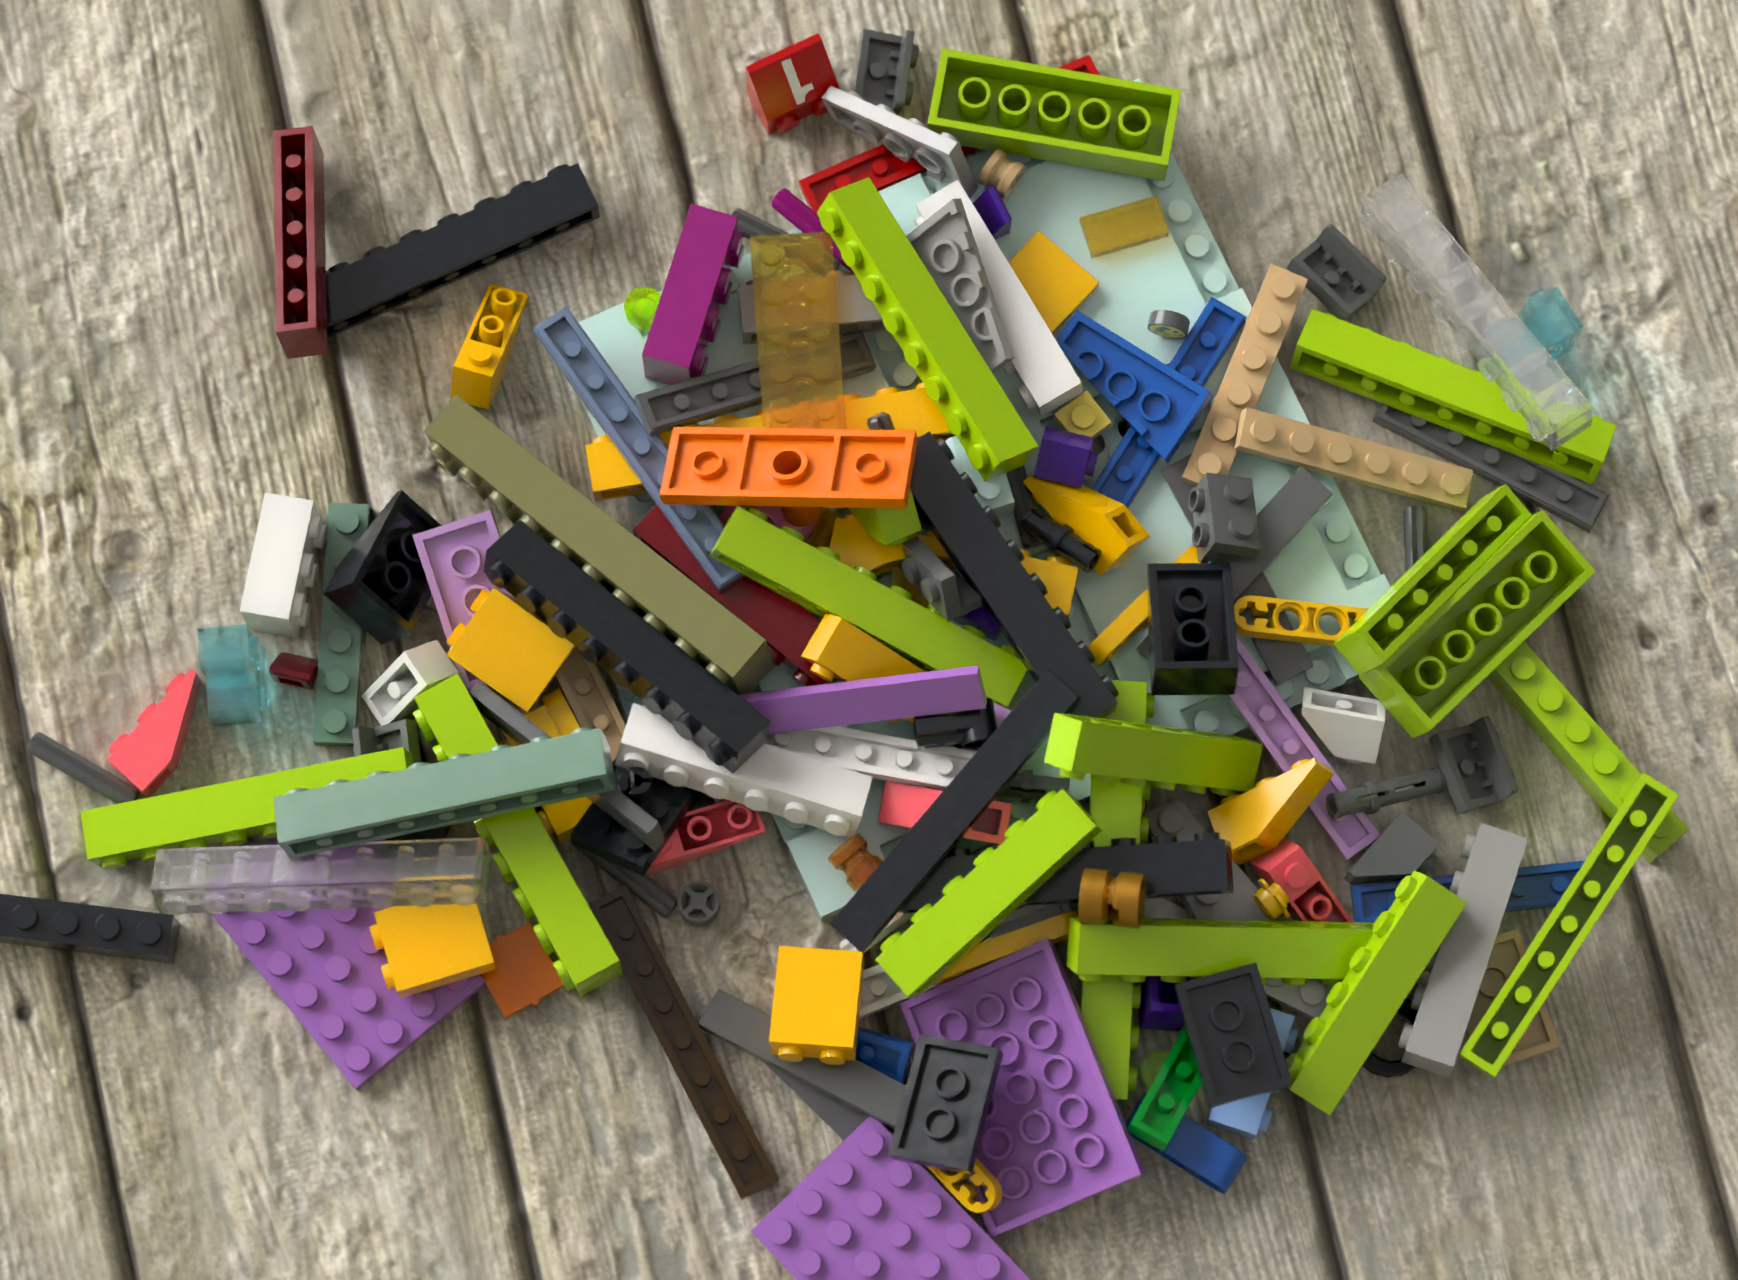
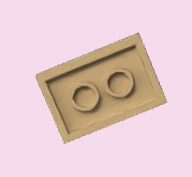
M1519 928L1499 934L1496 937L1465 1031L1467 1039L1470 1038L1527 951ZM1545 1002L1502 1067L1561 1047Z

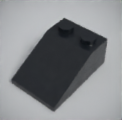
M404 491L396 492L340 562L323 594L381 645L411 634L432 594L412 535L442 525Z
M1148 564V638L1151 695H1234L1239 664L1231 564Z

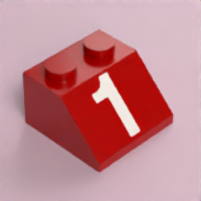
M819 33L746 66L747 94L768 134L777 130L779 133L787 132L795 128L801 119L809 115L821 116L828 113L822 97L830 86L840 89Z

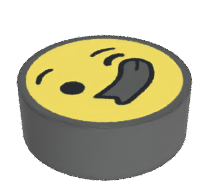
M1155 310L1150 313L1147 328L1152 333L1163 337L1182 339L1187 337L1190 320L1178 312Z

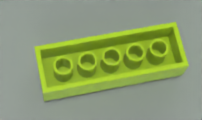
M942 48L927 128L940 135L942 132L951 134L962 146L996 151L1000 148L1007 154L1165 181L1181 89Z
M1541 510L1531 515L1383 664L1358 677L1412 739L1427 733L1577 591L1596 570L1546 513Z

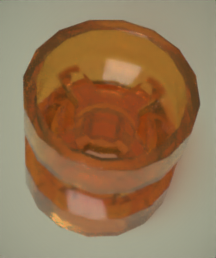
M860 833L845 841L828 858V861L836 870H842L847 876L846 883L854 892L861 888L883 862L879 856L872 855L868 851V843Z

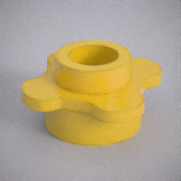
M1260 878L1258 883L1261 888L1252 894L1257 906L1272 921L1280 915L1288 919L1290 914L1286 907L1290 899L1277 883L1274 882L1269 886L1263 878Z

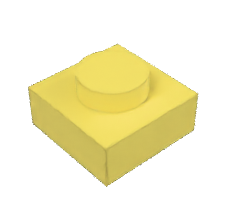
M1085 391L1054 414V419L1062 430L1096 438L1111 427L1112 423L1088 391Z

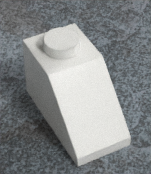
M434 640L404 651L361 697L380 725L383 726L397 722L416 710L418 706L414 697L457 673L459 674L450 658L446 656L439 642Z
M1304 687L1301 714L1334 757L1343 758L1355 764L1364 762L1376 764L1385 723V707L1382 703L1375 699Z

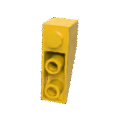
M490 283L453 365L450 399L458 395L470 405L489 410L501 383L529 294Z
M1033 475L1023 481L1031 491L1034 500L1045 508L1055 522L1061 525H1069L1073 528L1074 534L1102 551L1098 563L1093 568L1100 576L1121 566L1150 537L1124 504L1084 485L1079 488L1034 477Z
M1315 758L1298 761L1292 765L1291 770L1277 777L1262 779L1255 785V788L1241 795L1228 796L1220 802L1219 806L1209 810L1208 814L1214 832L1220 834V839H1226L1231 842L1232 861L1241 865L1276 848L1334 775L1332 768Z

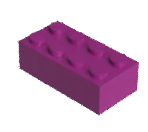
M690 204L642 352L646 378L672 385L705 375L709 359L706 356L707 342L714 343L721 322L718 319L719 305L726 306L733 285V282H730L731 268H739L745 245L742 244L744 232L739 231L738 217Z

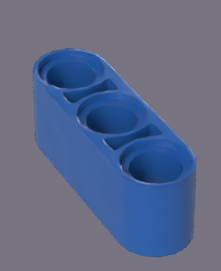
M1144 1093L1142 1095L1141 1099L1137 1103L1131 1115L1125 1122L1127 1128L1129 1127L1132 1119L1134 1118L1137 1110L1139 1109L1147 1093ZM1185 1115L1182 1117L1164 1152L1129 1133L1131 1137L1223 1194H1226L1248 1159L1240 1150Z

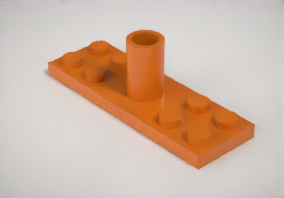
M673 427L659 495L663 504L780 506L784 519L796 527H804L816 522L822 515L823 507L907 509L918 438L915 430Z

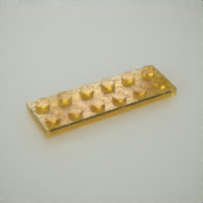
M827 232L750 236L763 428L846 429L832 237Z

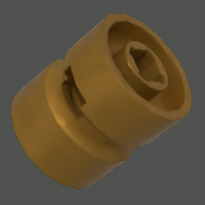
M1085 868L1079 892V922L1104 925L1110 919L1113 920L1116 927L1139 929L1143 920L1146 898L1145 874L1121 871L1117 877H1112L1109 870Z

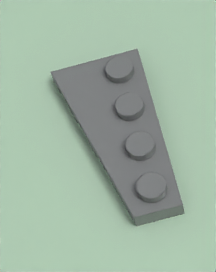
M830 86L823 95L822 99L833 121L875 145L881 139L885 147L894 156L908 163L911 157L916 159L927 169V175L940 183L945 177L952 181L958 180L969 199L978 189L977 182L961 150L962 145L951 134L942 132L940 135L929 130L926 125L915 118L907 120L896 115L886 105L878 104V106H875L865 101L858 93L852 90L844 92Z
M952 199L906 237L994 374L1014 359L962 200Z
M1180 799L1142 814V817H1149L1148 836L1151 841L1153 836L1177 835L1178 842L1194 841V834L1208 832ZM1232 861L1234 893L1180 896L1191 919L1270 920L1257 906L1252 897V894L1259 889L1234 861ZM1280 915L1274 921L1286 920Z

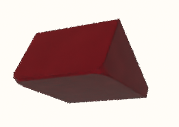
M281 652L270 665L269 673L274 682L311 690L314 688L318 673V660Z

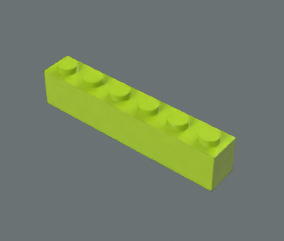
M1506 484L1483 496L1334 643V646L1359 675L1383 664L1532 514Z
M1524 641L1487 678L1612 820L1641 774ZM1672 809L1669 810L1641 853L1649 864L1689 830Z
M1054 713L1044 763L1059 767V775L1076 780H1084L1086 773L1090 774V779L1114 784L1116 777H1121L1120 782L1133 786L1145 787L1146 780H1149L1152 786L1167 790H1175L1176 784H1181V789L1205 794L1206 787H1211L1210 792L1231 796L1235 795L1236 790L1249 791L1254 788L1263 744L1232 734Z
M1062 788L1058 793L1052 790L1043 796L1035 806L1038 811L1027 821L1022 818L1015 822L1005 832L1004 836L1007 839L994 850L993 847H989L983 851L973 862L976 868L965 878L959 875L951 880L942 890V893L945 895L933 907L930 903L923 906L911 918L914 924L902 935L899 932L894 933L880 946L882 953L875 960L907 997L912 999L920 997L1103 830L1070 792Z
M1414 870L1411 876H1406L1399 883L1395 891L1397 898L1388 911H1384L1378 916L1372 927V932L1374 933L1366 946L1360 947L1354 953L1349 963L1351 969L1344 980L1332 987L1327 996L1326 1002L1328 1004L1319 1018H1314L1308 1024L1304 1031L1303 1037L1305 1040L1296 1053L1290 1054L1286 1059L1292 1081V1086L1287 1088L1329 1116L1467 904L1466 901L1435 880Z

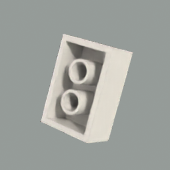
M265 492L240 607V613L250 630L298 638L300 627H307L311 610V604L306 603L308 588H315L319 573V564L314 563L317 548L323 549L327 533V525L322 524L323 516L319 514L312 500Z

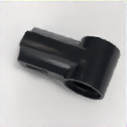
M987 698L985 709L913 717L917 750L962 744V747L979 748L997 729L994 702L990 698Z

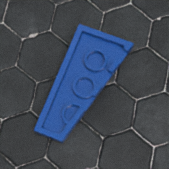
M1076 310L1056 340L1067 359L1168 464L1213 397L1212 393Z

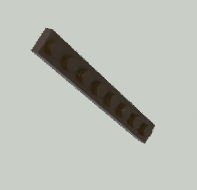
M624 885L589 903L591 911L620 960L622 970L740 1199L744 1200L779 1182L771 1163L627 886Z

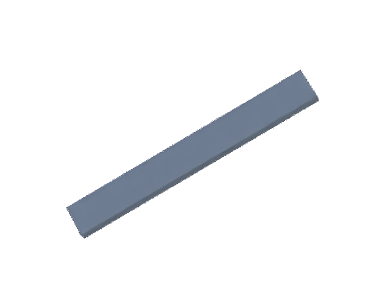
M564 307L533 328L535 336L718 592H722L744 577L739 571L709 557L725 527L710 505L662 503L659 494L669 448L659 434L648 436L634 399L568 307Z

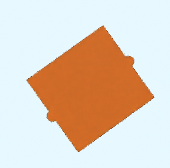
M530 922L505 936L501 934L496 936V941L489 945L497 969L480 974L505 1019L531 1004L538 1006L540 999L564 987L555 971L556 969L551 958L544 952Z

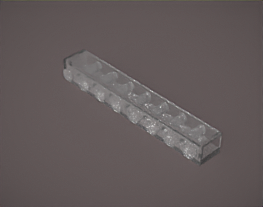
M1401 173L1360 198L1361 215L1359 220L1364 230L1371 237L1376 235L1383 243L1382 248L1389 261L1393 265L1398 263L1407 273L1406 278L1411 288L1417 294L1423 292L1430 301L1431 311L1440 323L1447 322L1454 331L1453 335L1459 347L1465 353L1471 351L1478 360L1477 365L1482 375L1489 382L1495 381L1502 389L1501 394L1505 403L1513 412L1519 410L1527 420V429L1536 441L1540 442L1543 440L1550 450L1553 451L1592 425L1593 406Z
M485 837L373 841L292 859L287 856L280 845L157 849L150 890L159 913L170 915L207 912L222 914L237 911L261 913L267 910L305 911L307 909L326 908L344 910L355 907L388 908L390 906L414 905L428 907L430 905L444 904L467 906L474 903H488L493 860Z

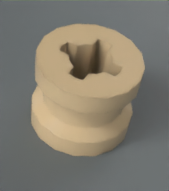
M998 148L984 165L977 182L983 186H993L997 189L1000 197L1006 199L1021 180L1026 170V165L1020 161H1011L1007 158V153Z

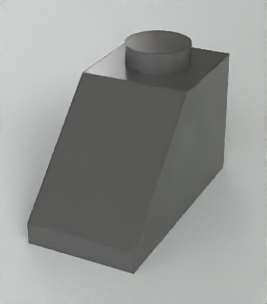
M1402 810L1348 871L1344 879L1350 884L1380 883L1403 880L1406 876H1411L1414 870L1426 874L1439 859L1434 852L1440 845V842Z

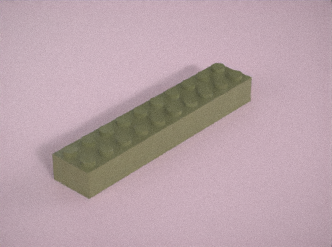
M455 395L426 427L424 433L431 443L428 449L438 458L435 462L440 468L452 477H455L457 473L460 474L468 482L465 486L469 491L482 501H485L487 497L490 498L498 506L496 511L510 524L515 525L517 521L521 520L737 695L751 693L776 664L769 646L762 636L458 395Z

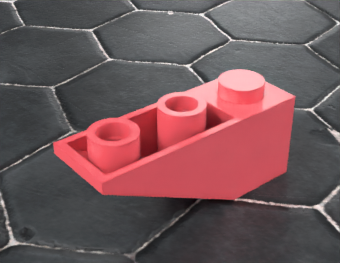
M192 668L185 675L183 673L178 674L168 684L166 688L168 694L157 705L152 703L146 707L137 719L139 725L129 735L124 733L119 736L109 749L111 754L108 756L107 761L146 798L151 797L177 769L201 685L200 677Z
M885 781L878 822L912 828L943 791ZM993 801L962 838L1001 845L1006 840L1004 834L1008 829L1012 804Z
M729 800L687 812L646 874L650 875L690 863L765 833L760 812Z
M1283 838L1276 848L1250 861L1260 878H1263L1269 886L1274 882L1277 883L1287 894L1290 902L1287 904L1286 909L1294 921L1353 922L1301 846Z

